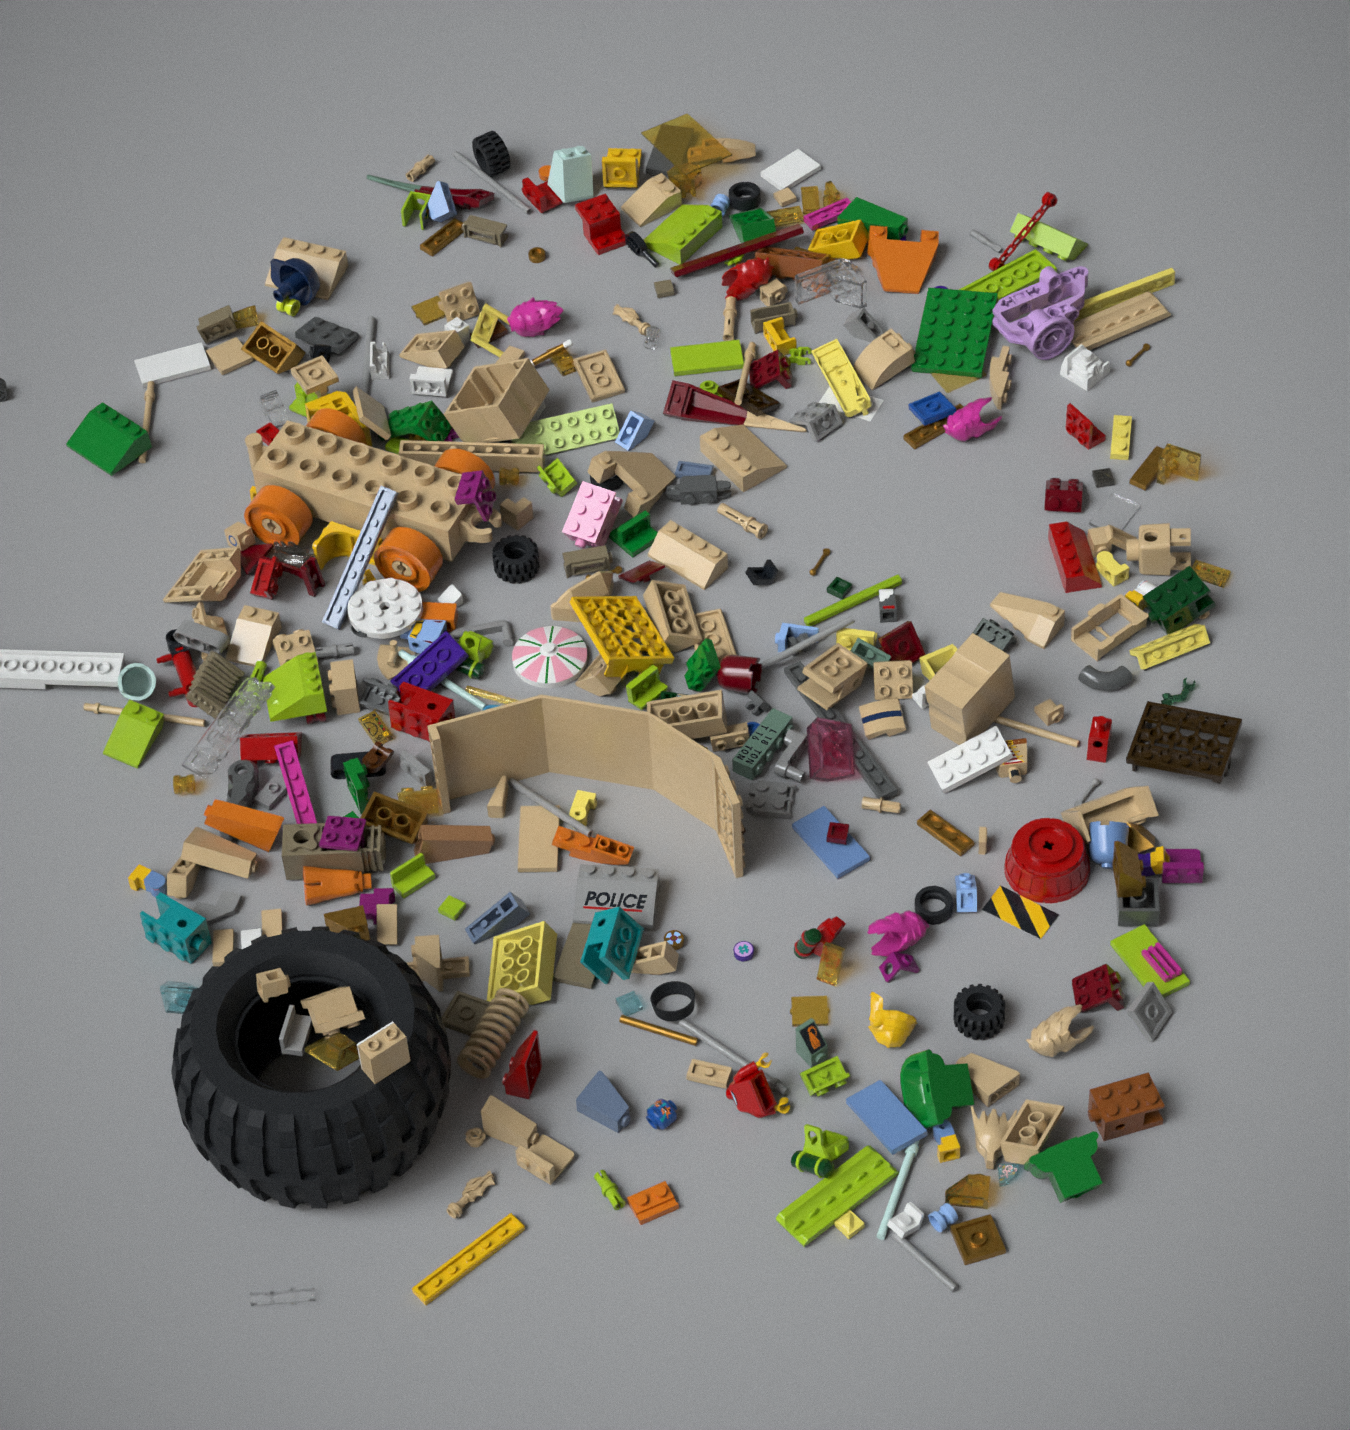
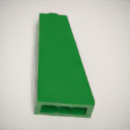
M858 197L837 217L838 225L862 220L868 233L870 225L887 227V239L900 240L909 230L908 218Z

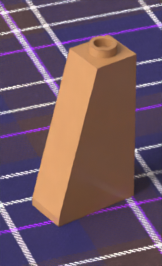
M421 825L414 847V855L422 853L425 858V864L489 854L491 846L495 843V836L491 833L490 826Z

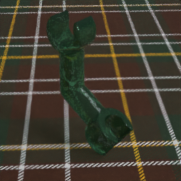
M1187 677L1184 678L1181 693L1171 695L1170 693L1162 694L1164 700H1161V703L1172 705L1175 702L1185 701L1189 692L1194 690L1196 681L1194 680L1193 684H1187Z

